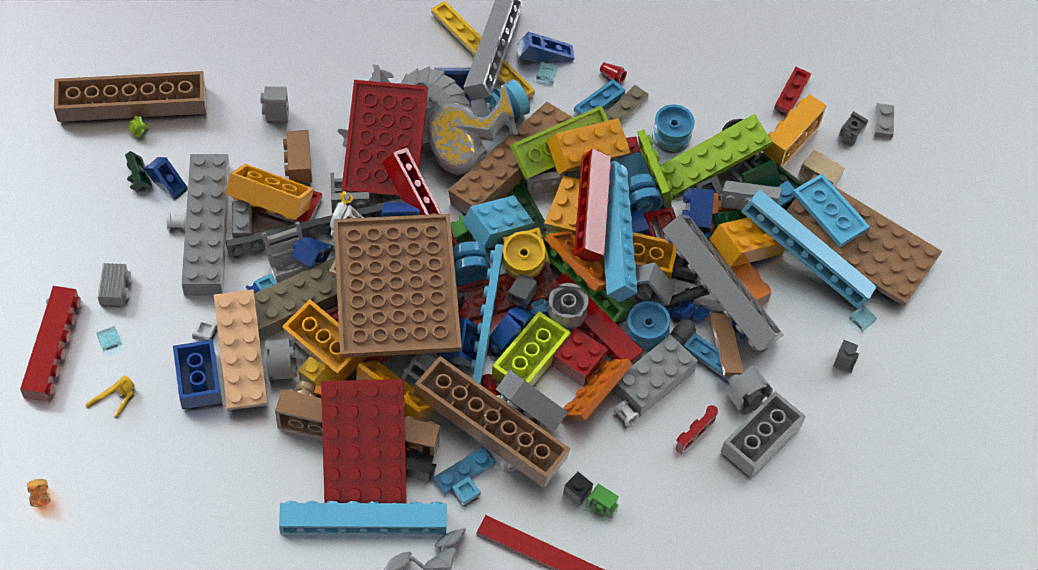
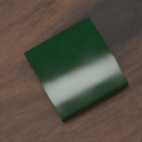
M768 161L742 173V183L771 187L780 186L775 161Z

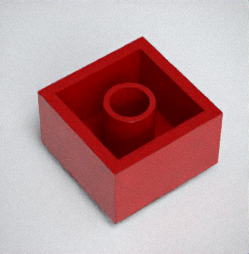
M575 328L553 355L552 366L584 387L587 379L595 374L599 369V365L606 360L608 348Z

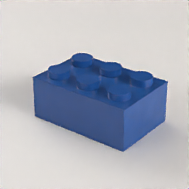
M213 339L174 345L173 353L182 409L222 403Z

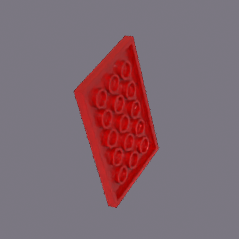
M354 80L342 191L400 196L382 162L393 152L408 148L420 170L428 86Z
M404 379L321 381L324 503L329 501H337L339 503H348L350 501L369 503L377 501L379 503L406 504L407 471Z

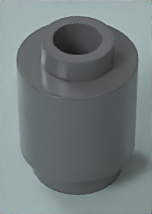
M681 319L670 335L684 346L690 337L696 333L695 324L689 319Z

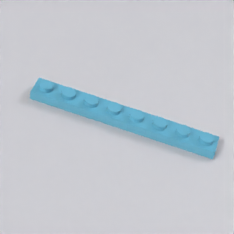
M496 244L495 250H491L490 262H493L492 268H488L487 279L490 281L489 286H485L483 296L487 298L486 305L482 304L480 316H483V322H479L477 334H480V340L475 342L474 353H477L476 360L472 359L471 371H474L472 379L480 385L502 264L504 245Z

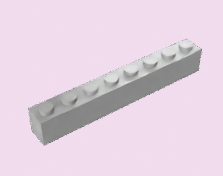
M495 0L464 84V91L468 94L471 101L491 97L523 5L521 0Z

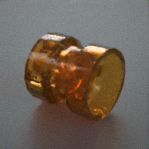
M35 479L27 483L31 506L40 507L50 503V494L47 492V480Z

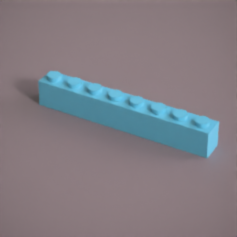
M613 161L610 163L604 264L607 295L621 302L637 294V279L628 171L625 166Z
M759 189L742 209L741 212L857 309L869 300L877 286L762 190Z
M286 501L285 503H280L279 530L280 534L445 535L447 530V504L437 501L430 504H422L418 501L410 502V504L379 503L377 501L369 503H359L357 501H350L348 503H339L337 501L297 503L296 501Z

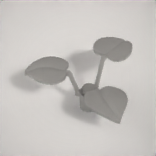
M466 528L451 531L439 538L435 547L436 549L441 548V552L427 561L425 565L414 556H411L412 553L409 551L400 553L390 559L383 570H401L410 561L415 562L423 570L452 569L457 551L455 548H446L456 544L465 533Z

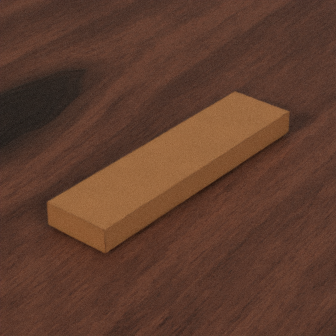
M711 313L710 320L723 376L732 377L736 374L740 375L744 370L732 321L726 314Z

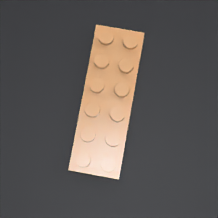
M254 290L214 294L227 410L268 405Z

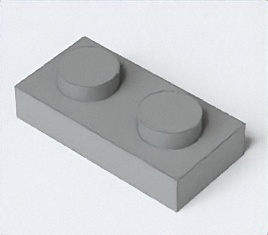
M877 103L875 106L874 136L892 138L894 135V105Z

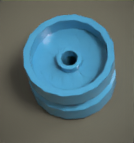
M672 104L660 108L656 113L652 137L657 146L672 152L686 148L691 141L695 120L693 114L681 105Z
M639 174L628 178L631 213L642 211L644 214L661 208L664 199L652 175Z
M464 242L453 246L456 286H473L485 281L488 268H490L485 246L479 242Z
M645 301L636 304L629 311L627 333L642 350L651 351L670 335V315L661 304Z

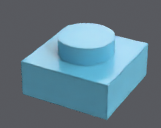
M272 274L254 281L260 291L276 284Z
M470 477L452 486L453 492L463 506L481 494Z

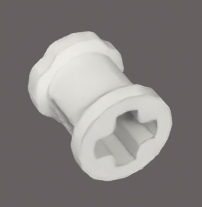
M167 213V230L171 228H183L185 230L186 213H183V215Z
M624 400L615 407L613 413L615 415L618 414L624 421V425L628 427L637 421L639 414L629 407L627 400Z

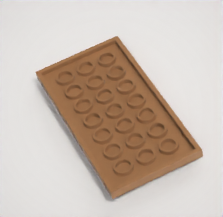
M814 174L810 180L817 177V175ZM837 187L835 188L870 226L867 232L842 247H839L797 199L792 202L786 210L790 215L876 285V290L904 307L942 253L940 249Z

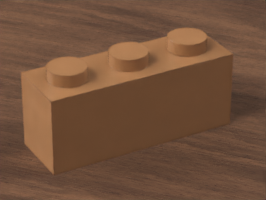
M286 131L287 139H283L284 150H287V152H284V163H288V165H284L285 176H289V180L297 183L312 182L309 131Z

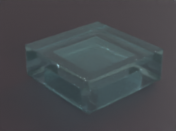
M541 62L536 79L553 83L558 66Z
M862 305L850 315L849 319L864 331L876 321L877 317Z
M115 326L96 333L103 352L122 345Z

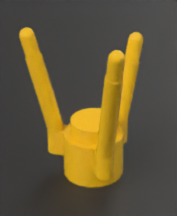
M124 375L111 387L86 403L85 406L89 407L115 391L119 396L125 395L114 414V417H118L129 398L134 394L132 389L135 387V384L129 377Z

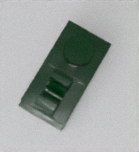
M129 151L125 154L127 160L126 165L132 172L127 177V180L131 183L134 182L130 188L134 191L142 187L151 188L152 184L147 172L144 170L145 164L142 157Z
M742 210L712 214L715 229L722 223L744 219Z

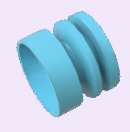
M514 79L504 83L506 84L514 118L519 119L529 114L530 103L522 86ZM499 88L493 89L491 97L484 98L488 113L494 109L500 99Z

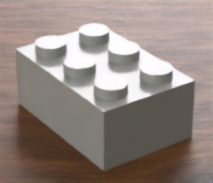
M511 370L508 371L496 388L501 393L499 397L545 431L549 428L554 432L568 414L566 410Z

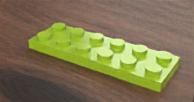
M602 106L510 145L525 180L555 167L547 143V139L554 134L609 121Z
M753 114L661 165H663L666 173V181L670 182L672 194L676 198L684 194L687 188H695L697 184L717 176L773 144L756 114Z

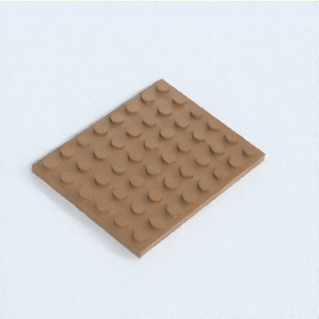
M450 214L334 219L340 358L462 351Z

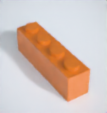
M750 263L730 267L760 305L769 301L772 293L767 283L763 282L757 269H754Z

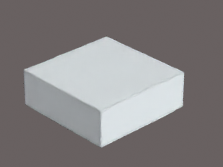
M199 318L192 333V338L202 341L212 340L218 329L217 323Z

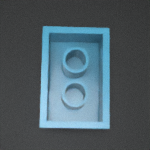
M514 195L471 206L462 221L475 240L483 244L485 248L496 246V244H504L503 237L510 236L516 232L528 231L534 224L531 217Z

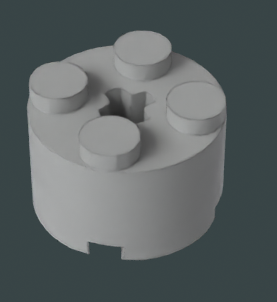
M561 284L550 293L549 317L567 329L580 327L587 316L588 296L576 284Z
M294 339L266 340V367L269 380L297 377Z
M751 366L742 374L733 375L729 379L730 385L726 391L740 412L744 410L745 413H749L757 409L763 403L762 400L765 397L768 398L772 395L773 388L755 366Z

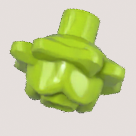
M134 116L133 120L129 122L128 129L134 137L140 138L144 130H148V124L143 123L141 117Z

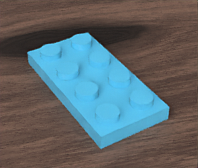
M823 174L794 189L792 193L839 247L867 232L870 228L866 221Z

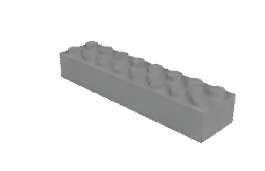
M190 154L182 269L184 296L223 293L228 195L225 193L230 176L228 154Z
M679 215L662 229L665 233V239L670 244L673 243L676 246L677 254L682 259L685 258L688 261V268L694 274L697 273L701 278L699 280L706 289L709 288L713 293L711 295L716 303L722 304L725 308L723 311L729 319H734L737 323L736 328L742 335L746 334L749 338L748 343L754 350H765L784 335L690 216Z

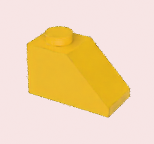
M311 356L298 370L299 380L310 382L315 387L321 386V381H338L326 366Z

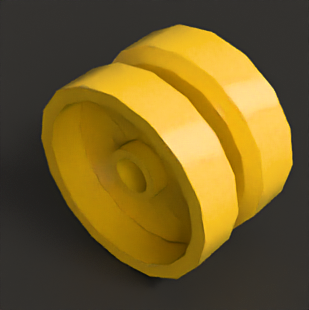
M527 231L516 232L509 236L504 243L502 257L503 267L508 275L514 279H517L519 274L532 278L538 276L545 262L546 251L543 241L539 236Z

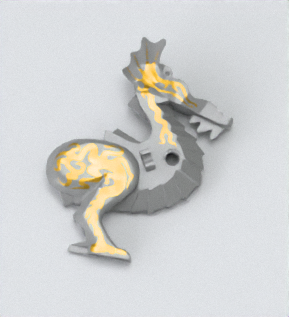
M373 64L374 72L369 81L390 83L387 78H393L394 75L388 71L381 70L378 65ZM429 66L422 70L417 68L409 75L406 73L402 82L398 84L429 87L422 149L425 148V144L429 143L437 163L449 173L462 175L475 167L478 158L482 154H487V149L482 145L481 140L493 141L498 130L504 125L508 126L512 134L518 135L506 84L500 88V99L494 109L486 117L481 118L473 114L470 108L471 104L465 97L466 92L455 84V80L446 76L444 71L433 70ZM338 129V133L344 138L342 145L346 147L348 130Z

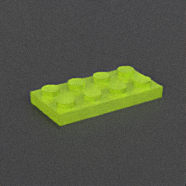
M644 129L637 131L641 154L650 175L655 178L658 189L664 199L663 207L664 209L671 208V200H673L672 187L670 182L666 181V173L663 165L660 166L659 164L660 159L657 151L653 150L651 136L646 135Z

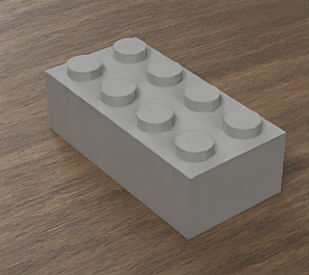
M669 335L632 365L613 387L612 391L622 401L627 400L629 407L634 412H637L640 418L693 374L698 360L674 337Z
M775 391L724 441L721 453L751 478L800 429L806 416Z

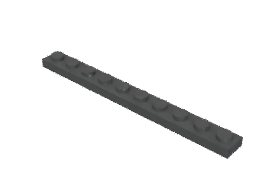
M397 199V200H393V201H389V202H403V201H402V199ZM384 203L355 210L364 218L382 217L381 212ZM332 215L301 222L300 227L303 238H314L325 233L330 234ZM288 225L226 240L229 257L240 256L243 253L259 251L265 248L262 233L266 232L267 236L296 228V225ZM298 235L269 243V246L297 238Z

